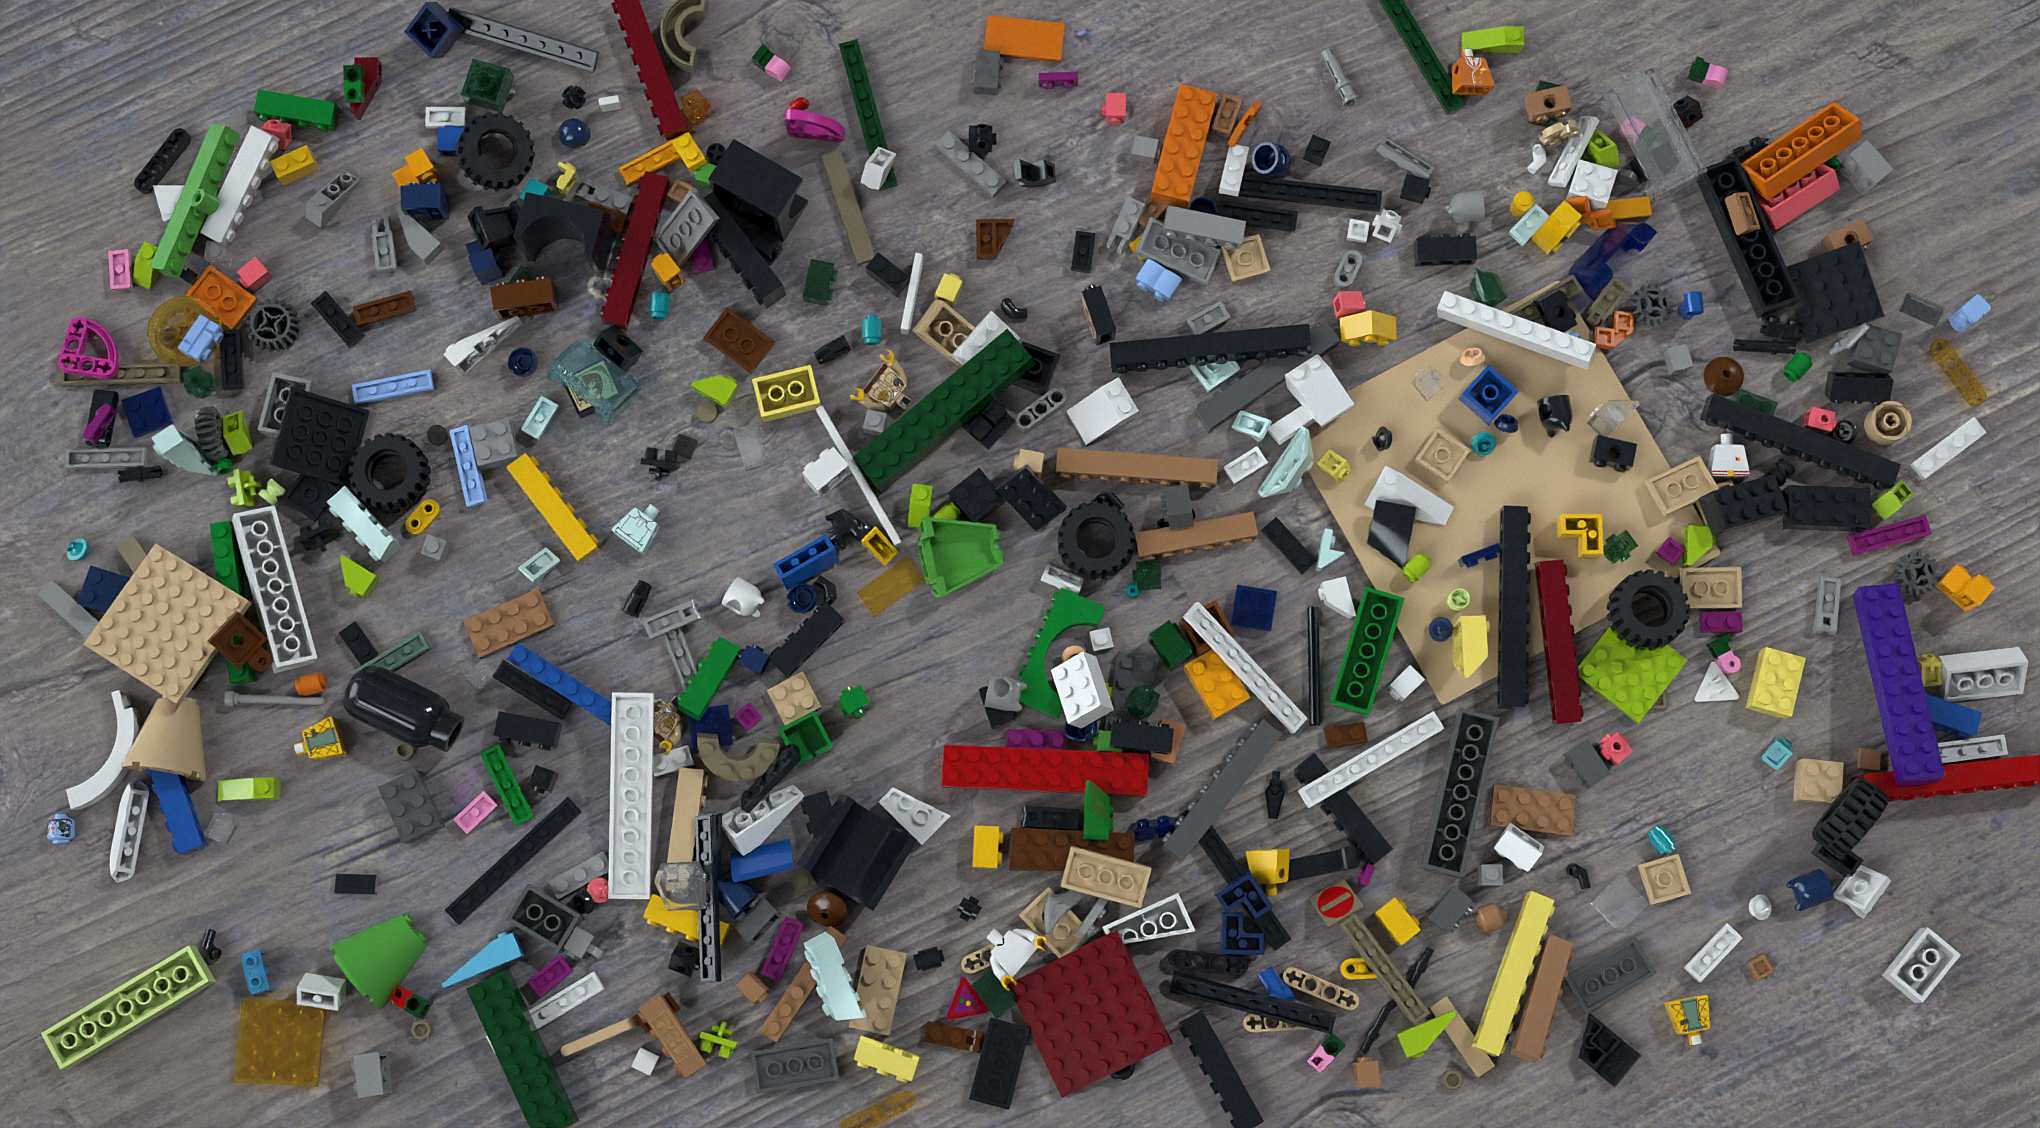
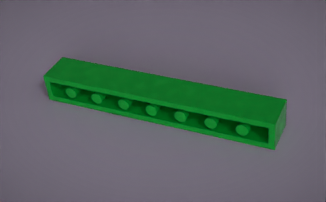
M229 520L211 523L210 532L216 580L246 599L240 550L232 522ZM246 611L243 616L248 620V611ZM241 634L233 637V644H240L242 642L240 640ZM226 659L230 683L242 685L256 682L254 668L245 662L238 669Z

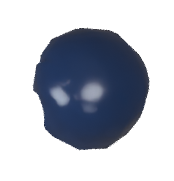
M576 118L565 120L559 127V139L563 145L569 148L585 146L591 137L588 125Z
M1204 196L1195 198L1188 210L1218 215V209L1214 201Z
M519 347L513 350L508 357V368L514 376L528 377L534 374L538 367L536 354L527 347Z
M798 583L792 586L786 595L787 606L795 613L805 614L810 612L817 603V593L807 583Z
M1095 720L1087 726L1079 728L1068 724L1066 721L1064 732L1069 739L1083 744L1095 737L1097 722Z

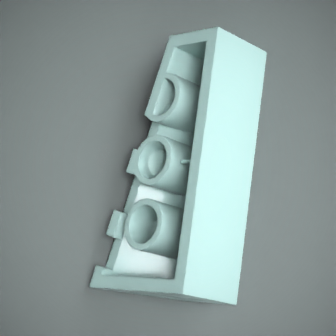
M173 424L152 437L155 443L153 445L155 451L178 468L182 467L189 472L217 475L216 469L213 468L212 463L205 456L197 441Z
M346 486L327 501L331 506L329 511L336 518L340 516L344 520L342 525L349 532L353 530L357 534L355 539L363 547L365 545L368 546L370 549L368 553L375 561L381 560L385 563L402 548L399 542Z
M824 932L804 942L806 949L804 954L811 964L812 969H810V972L818 984L816 990L823 999L824 1004L822 1008L827 1016L830 1015L836 1021L866 1017L865 1010L860 1009L857 1001L860 1000L858 993L854 992L849 984L852 981L850 974L845 967L841 966L845 962L835 939Z

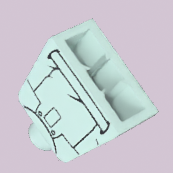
M651 504L644 513L634 508L611 530L634 549L645 555L660 528L653 521L660 511Z

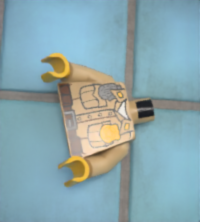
M886 349L889 356L885 358L880 354V358L886 361L887 364L883 363L863 390L854 388L858 392V396L850 395V398L852 400H859L869 410L891 411L896 404L906 410L912 402L910 398L904 395L908 389L906 385L907 378L902 366L894 358V353Z
M676 696L668 704L661 699H654L653 737L660 743L658 751L662 748L667 749L665 756L670 754L671 748L681 739L683 730V719L676 713L678 711V698Z

